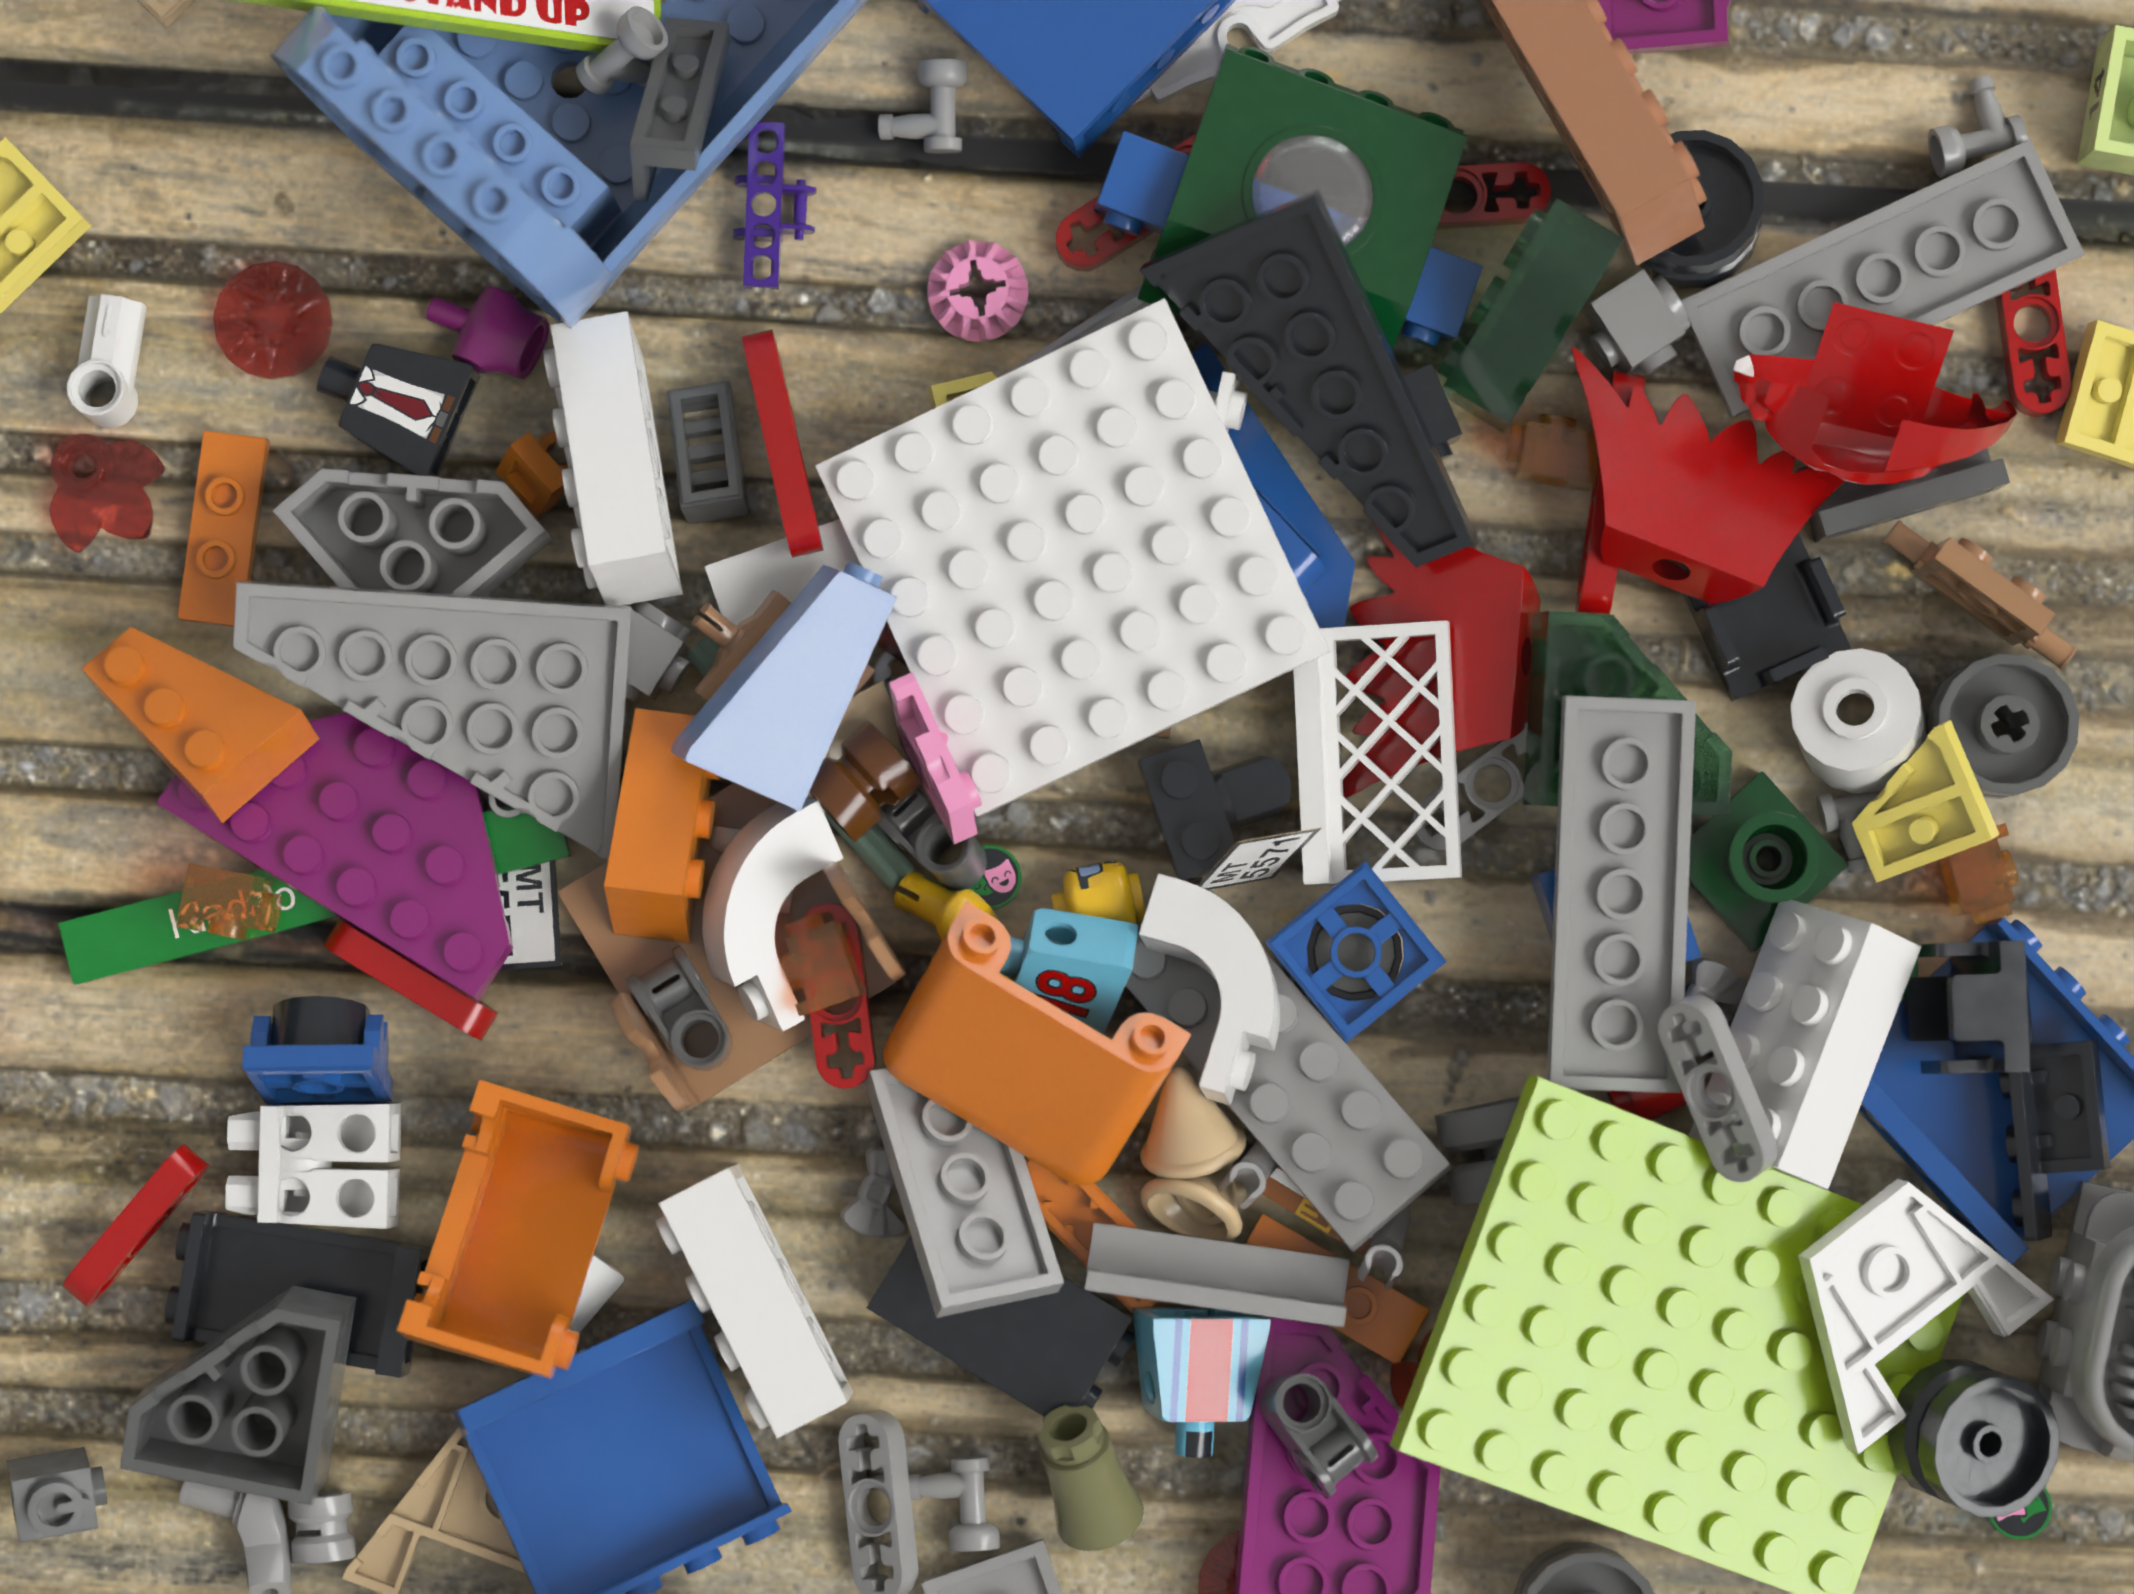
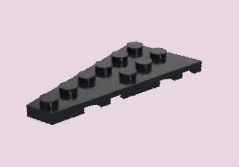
M1319 189L1142 265L1139 271L1154 287L1158 285L1179 307L1181 310L1179 314L1195 331L1199 329L1226 358L1225 364L1293 436L1297 434L1319 458L1318 463L1334 480L1338 478L1364 506L1363 512L1415 567L1475 543L1477 536Z

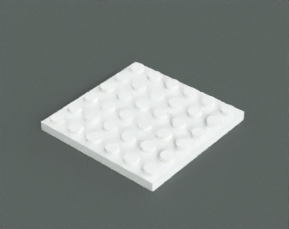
M1165 298L815 465L861 566L883 577L878 589L897 597L887 623L910 673L913 672L940 732L948 735L946 745L958 772L966 770L976 786L981 799V806L974 809L976 816L989 813L1330 653Z

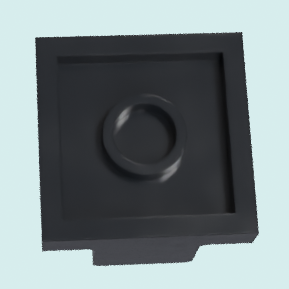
M1799 533L1779 559L1763 588L1738 599L1719 604H1709L1682 593L1731 702L1829 658V655L1837 651L1851 648L1839 622V618L1846 615L1841 600L1822 559L1817 557L1811 560Z
M2025 940L1919 944L1921 949L1917 958L1951 957V974L1949 976L1909 978L1904 991L1906 1038L1909 1041L1950 1040L1955 1046V1060L1920 1061L1921 1074L2030 1072Z

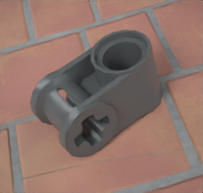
M922 784L896 807L886 804L880 809L882 820L877 824L906 854L910 853L945 888L956 891L969 889L978 883L984 875L987 866L986 852L974 836L959 842L963 844V851L957 861L945 866L940 865L941 854L954 843Z
M681 945L672 949L671 958L644 975L638 977L632 974L625 978L655 1028L658 1027L673 1053L683 1064L697 1071H710L718 1068L727 1060L732 1050L730 1030L710 999V992ZM680 978L677 982L673 983L669 987L665 988L664 990L656 994L657 991L672 983L676 979ZM699 1023H708L714 1026L719 1035V1043L716 1050L704 1058L690 1056L684 1046L687 1031Z
M1309 1374L1280 1375L1272 1379L1263 1389L1260 1404L1261 1412L1266 1422L1289 1450L1303 1476L1323 1497L1327 1499L1336 1492L1335 1484L1362 1462L1371 1464L1379 1457L1375 1446L1366 1433L1347 1415L1326 1384L1318 1377ZM1294 1385L1299 1386L1305 1391L1309 1404L1307 1413L1297 1422L1287 1416L1283 1406L1285 1393Z

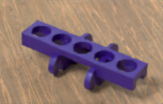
M758 122L749 132L747 175L735 176V186L747 187L745 228L733 229V239L745 240L744 289L760 287L779 290L783 234H794V240L801 241L804 240V235L815 233V227L806 224L807 196L815 195L817 188L807 186L804 179H797L796 185L785 184V123ZM768 130L776 134V149L771 153L765 154L758 151L759 133ZM762 162L772 163L775 166V174L757 175L758 164ZM766 193L774 197L776 208L772 214L763 217L754 213L752 202L757 195ZM782 196H794L793 223H781ZM759 225H767V226L771 227L772 229H769V228H755V227H757V226H759ZM755 242H772L766 248L755 246ZM760 256L768 257L771 260V275L762 280L753 277L754 259Z

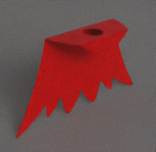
M1571 347L1591 416L1601 472L1605 526L1601 537V554L1604 563L1709 604H1719L1735 600L1763 588L1779 559L1807 520L1845 481L1829 472L1816 471L1813 468L1792 473L1795 457L1785 450L1773 454L1759 464L1756 431L1753 421L1750 419L1741 420L1728 426L1710 441L1700 412L1695 403L1685 393L1676 399L1662 424H1659L1649 400L1639 387H1633L1629 407H1626L1617 392L1599 370L1579 350ZM1667 559L1683 563L1689 568L1690 574Z
M1372 521L1382 540L1392 552L1393 557L1368 556L1367 562L1376 576L1393 589L1394 593L1367 599L1352 605L1350 612L1360 626L1449 621L1456 752L1489 743L1510 740L1520 734L1525 729V723L1531 720L1541 606L1536 585L1525 566L1502 560L1468 546L1415 567ZM1435 636L1410 637L1392 658L1419 681L1436 662ZM1396 638L1376 640L1386 645L1385 648H1382L1386 651ZM1376 652L1370 654L1355 665L1346 677L1356 684L1380 656ZM1387 663L1362 692L1385 699V702L1378 706L1389 715L1413 686ZM1436 675L1426 688L1438 698ZM1420 693L1396 722L1422 745L1440 725L1439 709ZM1371 710L1357 722L1352 732L1359 735H1371L1383 720ZM1390 727L1365 755L1390 777L1396 774L1417 750ZM1440 739L1429 750L1437 759L1441 758ZM1423 757L1417 765L1428 762V760ZM1359 761L1343 779V796L1348 798L1381 781V779Z

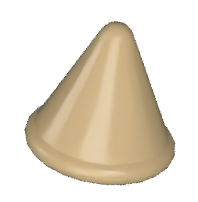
M1180 1066L1173 1067L1165 1078L1147 1141L1141 1149L1140 1159L1143 1166L1152 1174L1170 1179L1200 1177L1229 1166L1240 1157L1246 1147V1136L1243 1129L1232 1122L1215 1101L1205 1098L1199 1083L1188 1070Z
M1233 1163L1214 1173L1195 1178L1170 1179L1158 1177L1148 1181L1141 1189L1140 1200L1146 1213L1159 1225L1175 1234L1233 1241L1240 1235L1243 1223L1238 1212L1235 1181H1232L1222 1192L1218 1187L1220 1180L1233 1168Z

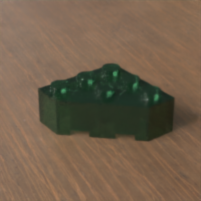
M1559 199L1555 200L1547 215L1535 208L1502 264L1512 270L1509 278L1505 281L1497 275L1494 276L1470 317L1471 320L1480 324L1468 346L1458 340L1455 341L1437 373L1447 378L1443 385L1447 399L1504 433L1523 404L1526 395L1530 392L1565 336L1564 334L1570 328L1593 292L1624 238Z
M1564 611L1534 613L1523 805L1558 807L1562 696L1688 701L1656 664H1652L1629 637V632L1612 614ZM1696 713L1691 814L1729 816L1733 752L1716 732H1712Z

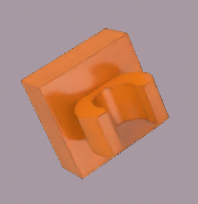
M529 432L509 446L495 471L537 519L556 505L564 492L562 469L569 468L567 463L558 465L548 454L558 441L555 432L544 434L538 441Z

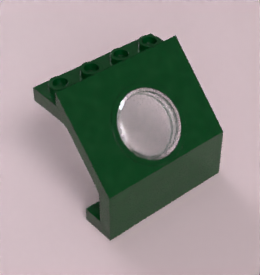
M1226 44L1171 208L1149 261L1319 189L1392 350L1411 307L1468 136L1463 134L1464 130L1454 127L1447 118L1432 112L1418 114L1394 105L1391 99L1379 92L1372 90L1358 92L1336 84L1330 76L1319 70L1311 68L1298 70L1276 62L1270 54L1261 49L1250 46L1237 48ZM1144 276L1137 299L1154 304L1165 298L1171 311L1179 314L1181 311L1179 307L1158 285L1154 287Z

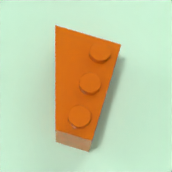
M129 627L81 668L102 698L221 823H224L319 740L318 735L301 709L133 627Z
M635 708L604 882V890L614 934L690 943L695 899H700L704 883L705 860H701L703 838L710 839L714 823L715 801L708 800L711 779L720 780L721 776L686 762L670 752L675 739L696 715Z

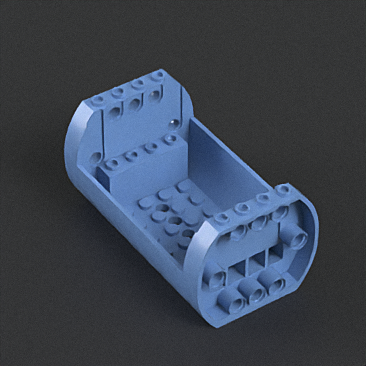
M666 0L662 3V24H664L665 17L729 23L730 45L696 171L657 167L648 202L634 201L630 157V141L646 87H642L638 83L614 80V85L602 95L593 94L586 89L580 96L571 99L563 98L554 91L555 77L562 69L577 67L585 57L589 55L598 56L600 53L330 15L327 10L315 5L270 55L300 91L353 143L536 306L558 323H565L569 328H572L868 0Z

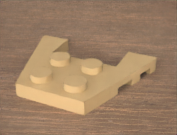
M459 1427L415 1481V1484L376 1530L361 1552L349 1564L343 1574V1580L381 1594H401L422 1536L525 1573Z

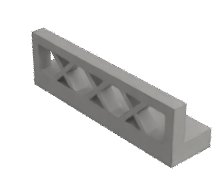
M1093 1222L1084 1288L1088 1291L1344 1327L1347 1310L1344 1306L1350 1259Z

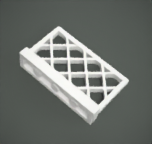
M1446 620L1320 628L1330 653L1293 670L1301 831L1321 827L1302 848L1304 885H1336L1354 871L1347 870L1346 843L1362 825L1389 848L1372 868L1382 882L1462 878L1450 622ZM1435 636L1436 662L1419 681L1392 658L1410 637ZM1396 638L1386 651L1373 641V639ZM1362 640L1380 656L1356 684L1352 683L1337 669L1336 642ZM1387 663L1413 686L1389 715L1362 692ZM1436 675L1438 698L1426 688ZM1338 680L1350 690L1340 702L1338 697ZM1420 693L1439 709L1440 722L1439 727L1422 745L1396 722ZM1356 697L1383 720L1359 748L1340 733L1339 718ZM1390 727L1417 750L1392 779L1365 755ZM1439 739L1441 742V762L1429 752ZM1341 744L1353 754L1343 766ZM1423 757L1442 773L1443 790L1426 809L1399 786L1402 780ZM1359 761L1386 784L1362 812L1343 796V779ZM1393 791L1420 814L1396 842L1392 841L1368 819ZM1442 803H1444L1445 827L1432 816ZM1344 808L1356 818L1346 830ZM1426 821L1445 837L1447 865L1420 866L1402 850L1405 844ZM1396 855L1409 866L1385 868Z

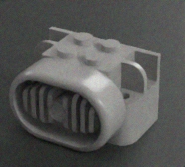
M2081 1181L2065 1256H2058L2051 1270L2049 1291L2050 1294L2056 1295L2051 1320L2044 1319L2037 1335L2036 1356L2043 1359L2036 1388L2053 1407L2060 1432L2059 1441L2074 1448L2093 1451L2105 1457L2134 1463V1192Z

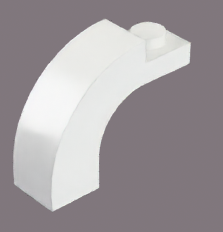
M808 797L801 811L779 802L757 815L738 832L716 864L709 881L703 908L702 931L704 948L713 977L732 986L743 983L744 985L738 987V994L749 1016L756 1022L760 1020V1022L782 1032L805 1019L776 953L774 935L778 913L786 897L800 882L822 870L833 861L837 862L843 859L819 801Z
M1158 873L1139 936L1146 949L1190 961L1204 969L1217 982L1221 995V1014L1199 1087L1205 1098L1231 1105L1235 1090L1245 1091L1253 1072L1255 1053L1248 1051L1249 1045L1275 1051L1279 1034L1280 1001L1273 971L1253 930L1227 902L1198 885Z

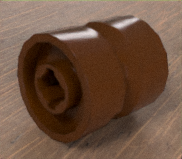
M866 721L841 744L843 756L838 760L829 757L823 760L809 791L813 798L819 801L821 807L854 843L882 820L880 808L884 804L896 807L922 784L921 779L911 766L869 721Z

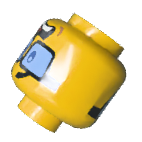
M1117 860L1068 869L1062 878L1063 892L1051 894L1054 910L1125 921L1137 925L1143 922L1146 913L1138 872L1128 874L1124 864Z

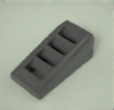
M724 381L668 390L667 398L680 508L686 521L690 524H697L748 515L747 488L730 382ZM715 408L720 410V417L686 422L684 413ZM718 434L723 435V441L689 446L688 439ZM726 460V467L693 472L692 465ZM718 488V489H712V490H706V491L696 492L697 490Z

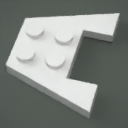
M1900 1179L1893 1181L1798 1255L1847 1450L1856 1454H1860L1903 1420L1906 1415L1875 1364L1954 1301L1968 1292L1992 1332L2005 1337L2006 1335L2009 1336L2054 1300V1298L1910 1182Z

